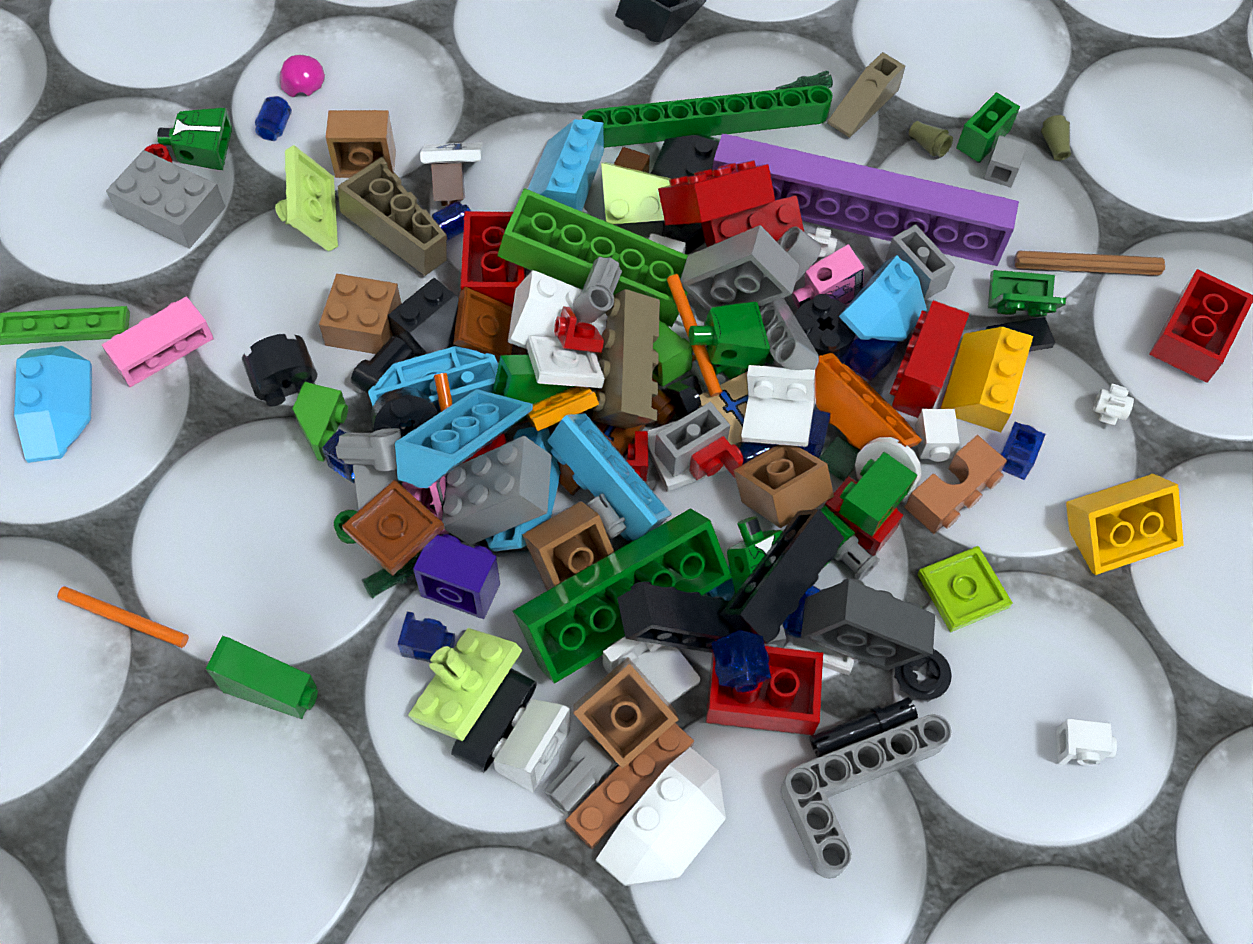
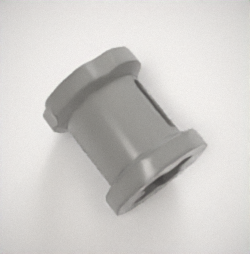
M852 536L837 550L834 558L837 561L842 560L856 573L855 578L862 580L875 568L880 559L876 555L871 556L858 544L859 539L856 536Z

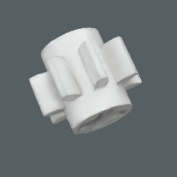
M817 227L816 234L808 233L810 237L821 244L820 255L813 264L835 252L837 239L830 237L831 230Z
M1111 384L1109 390L1102 388L1099 390L1094 402L1093 411L1100 413L1098 418L1101 422L1115 426L1117 419L1127 420L1134 403V398L1127 396L1129 392L1127 388Z

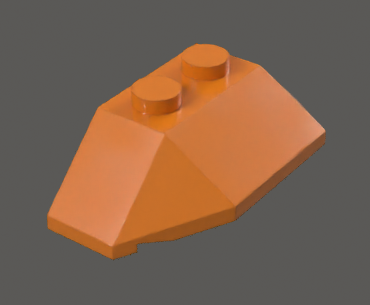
M833 353L819 356V362L815 369L816 406L824 414L825 419L846 436L847 441L852 446L862 450L869 441L879 437L895 438L899 440L898 443L910 448L922 441L911 425L850 367L841 363L837 356Z

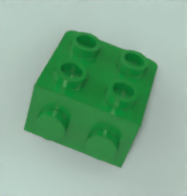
M993 270L990 273L988 308L997 309L998 314L1014 315L1017 310L1028 311V316L1046 317L1047 313H1055L1056 309L1065 306L1066 298L1053 297L1055 275Z

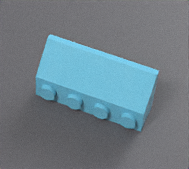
M574 119L550 138L542 153L528 190L582 212L604 153L603 122H594L589 119Z
M478 389L474 390L395 442L398 480L413 484L418 488L430 487L514 426L533 410V404Z
M585 413L566 415L559 422L547 440L553 447L551 453L561 464H567L575 473L573 479L582 489H589L595 497L604 494L620 518H625L624 524L627 528L620 533L627 541H634L657 528L672 515Z

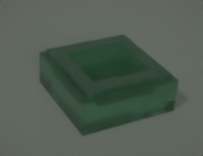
M836 437L819 459L828 464L831 474L844 482L855 469L857 454L860 451L839 437Z

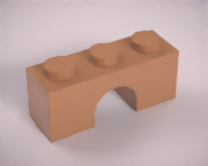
M976 435L955 454L948 468L959 479L960 484H948L933 473L911 493L904 508L933 534L942 526L948 529L961 516L959 511L963 507L972 508L982 497L981 491L988 487L991 490L1004 477L1001 471L1007 460L979 435Z

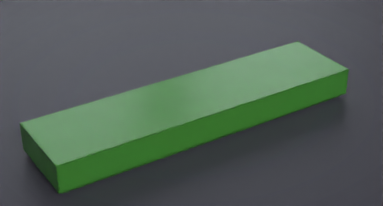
M127 306L0 313V345L111 339L113 336L128 330L130 311Z

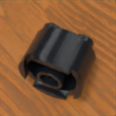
M825 294L816 295L814 299L802 304L797 310L795 317L818 353V356L833 353L839 358L841 363H844L850 354L856 334L839 317L847 306L838 300L831 299Z
M286 334L266 337L250 346L252 352L247 357L245 353L242 356L241 360L256 398L266 401L267 406H278L286 400V396L295 393L299 394L304 382L315 384L314 382L318 374L305 341L299 335H295L296 339H287Z
M402 387L401 389L388 391L378 398L371 411V428L373 432L386 428H398L402 438L439 413L425 393L415 388ZM411 419L412 426H406L404 429H401L400 422L407 423Z

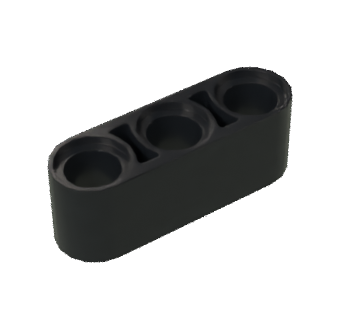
M511 668L463 741L458 739L455 741L451 755L483 773L486 772L495 759L492 757L496 745L501 738H508L514 728L512 721L516 713L522 706L526 708L534 694L537 682Z

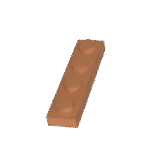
M674 723L623 769L618 766L565 820L566 824L593 849L634 807L666 767L694 745V740Z

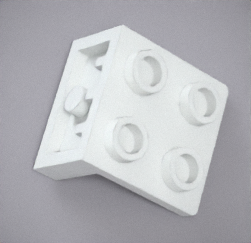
M749 365L747 372L748 402L741 434L742 441L808 446L815 402V370H791L782 367Z
M623 637L603 651V667L608 674L629 657L669 704L700 683V677L677 647L629 640Z

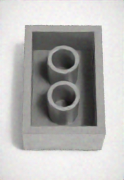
M145 150L134 159L106 190L118 215L189 249L225 209V204L216 183Z
M759 225L688 255L680 281L683 288L707 311L712 307L748 302H758L760 307L792 295L800 265Z
M522 436L454 468L447 476L442 517L445 530L471 545L547 514L552 455L526 436Z

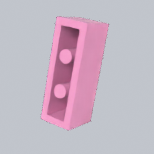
M186 296L177 302L171 303L151 317L143 319L123 333L113 336L109 341L103 343L102 347L129 387H132L214 338L206 320Z

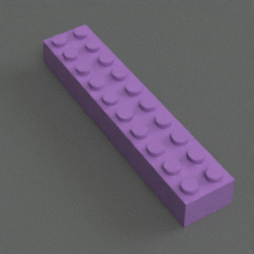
M722 133L713 161L712 170L718 169V166L738 164L755 160L756 165L769 164L775 200L797 195L802 221L886 241H891L892 237L917 225L943 254L993 266H998L1015 227L1019 201L738 136Z

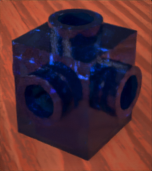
M739 630L712 642L716 664L715 672L719 685L735 688L737 692H748L755 690L758 687V683L771 678L768 664L769 655L765 649L763 636Z

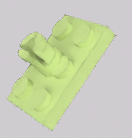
M293 145L285 150L287 199L277 202L275 206L276 213L282 222L285 221V224H290L293 228L308 236L313 242L319 244L327 251H331L338 247L334 176Z
M467 628L454 648L449 646L442 647L432 655L430 659L432 663L429 666L436 675L418 698L408 716L415 723L463 741L523 650L516 642Z

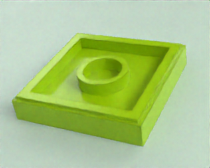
M979 546L924 567L917 573L950 633L1004 611L1013 604Z

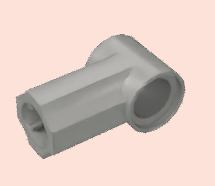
M599 256L594 261L581 295L573 302V312L581 322H595L610 310L614 304L613 293L622 270L619 267V263L611 257L603 258Z
M386 428L371 433H345L339 436V442L336 446L337 457L342 459L345 464L374 465L378 471L397 469L395 442L401 438L400 429Z
M591 736L578 746L569 760L570 763L545 790V794L551 801L567 814L577 806L595 784L599 786L618 764L604 747Z

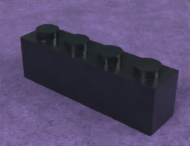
M820 509L798 511L722 611L721 615L747 643L768 644L777 637L780 632V626L788 615L798 608L799 600L807 589L817 582L818 574L826 563L836 556L837 548L844 540V537Z
M639 582L632 585L630 591L617 598L626 639L709 653L713 652L715 640L747 643L721 615L730 602L724 600L723 597H708L701 595L699 592L689 593L677 590L675 587H660L652 585L651 582Z

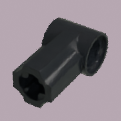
M391 337L370 361L365 359L356 366L351 376V383L368 393L371 387L377 384L381 376L392 364L413 358V350L402 339Z

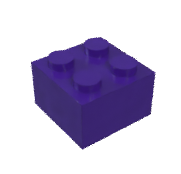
M448 534L437 535L423 548L413 568L421 597L481 619H485L500 586L497 556L485 547L475 546L473 548L462 544L456 537Z

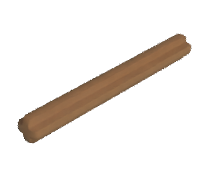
M1020 250L1017 251L1014 259L1015 267L1021 269L1161 275L1165 270V259L1162 257Z

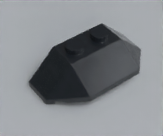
M703 134L665 139L650 174L672 179L681 176L689 177L693 176L695 172L713 169V161L720 139ZM677 224L675 226L682 227L684 224Z

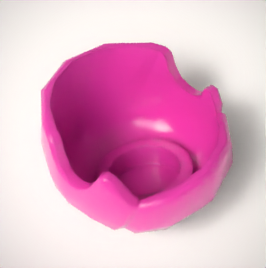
M294 55L284 61L280 71L279 82L282 90L291 97H295L299 92L310 96L312 92L322 87L325 74L322 65L315 58L306 55Z

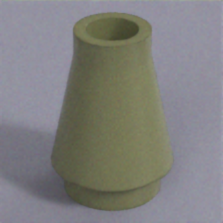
M1063 115L1047 118L1042 124L1041 133L1053 154V158L1057 161L1067 159L1071 156L1070 122Z
M920 121L913 123L909 130V136L915 139L932 156L943 157L952 146L953 137L949 135L948 130L923 124Z

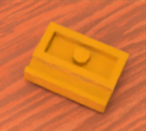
M574 386L533 404V410L526 417L537 431H540L560 422L566 415L579 414L599 405L595 392H592L589 387Z

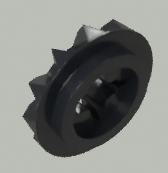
M933 649V655L895 667L894 678L897 679L900 685V691H905L911 696L912 700L921 699L929 702L932 699L941 697L947 691L951 683L952 673L945 657ZM927 663L926 675L931 677V679L926 678L919 685L917 684L918 674L913 672V670L918 671Z

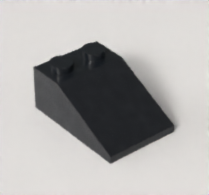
M620 0L615 17L622 20L626 27L637 29L644 33L648 40L661 42L671 38L704 5L706 0Z
M432 278L388 314L393 337H398L405 341L417 357L457 346L453 342L459 298L436 278Z

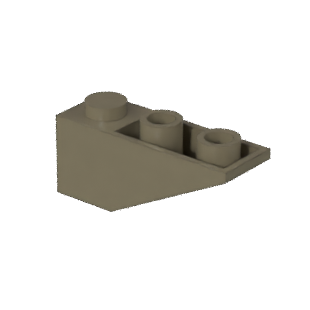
M882 52L866 67L831 115L827 124L850 138L899 91L906 66Z

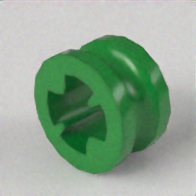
M355 510L342 511L334 520L336 534L346 544L356 543L344 532L342 527L344 523L358 512Z

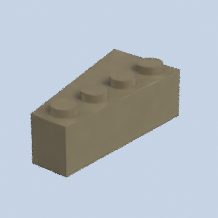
M383 157L338 185L340 212L424 276L447 260V235L426 209H421L417 204V198L412 192H407L401 185V179L396 173H392L388 169L387 162Z
M624 289L613 295L614 304L606 312L608 317L606 329L602 333L604 344L601 360L599 361L605 379L602 388H596L595 394L599 405L591 408L593 410L591 421L622 429H630L657 421V410L651 408L652 397L658 395V382L652 381V371L658 365L659 353L653 349V343L659 337L660 300Z

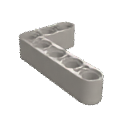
M797 226L788 229L777 241L800 265L796 283L819 257L821 244ZM781 298L760 306L759 310L769 342L770 352L774 360L791 370H815L819 362L818 353L785 299Z
M936 714L921 717L798 765L788 772L781 786L782 799L817 874L828 879L836 878L848 866L852 855L850 846L828 798L939 753L951 737L952 730L945 718ZM929 729L935 732L938 736V741L934 742L927 739L923 730ZM891 742L901 743L907 753L904 755L896 753L891 747ZM858 755L869 756L873 760L874 767L868 768L861 765ZM828 767L835 768L841 774L842 779L839 781L829 779L824 769ZM795 780L804 782L809 792L807 794L796 793L791 787V782ZM811 814L819 816L823 820L824 828L820 830L813 829L807 823L806 817ZM830 849L835 851L840 858V865L833 866L826 863L822 854L823 850Z

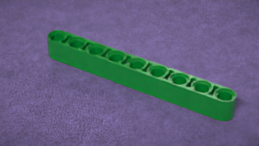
M815 85L592 109L585 112L582 119L603 122L604 148L662 142L668 138L696 134L716 136L722 135V133L735 134L817 125L827 121L833 93L825 86Z

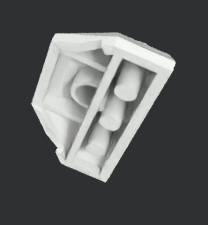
M691 747L688 748L666 767L624 817L596 858V862L623 886L679 879L726 820L719 770Z

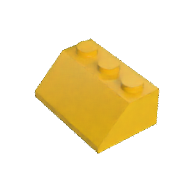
M1005 327L965 333L960 343L940 409H955L957 419L1001 433L1013 410L1033 336Z
M1150 474L1066 502L1069 532L1091 572L1095 575L1184 546L1178 484L1158 475Z

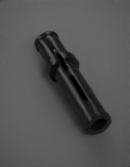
M909 697L883 708L875 706L870 709L871 711L868 714L815 735H810L809 740L812 749H817L815 754L819 758L875 734L886 732L890 728L917 719L916 707L914 704L909 706L912 703Z

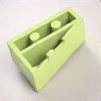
M608 162L601 163L606 222L610 224L664 220L658 188L670 185V178Z

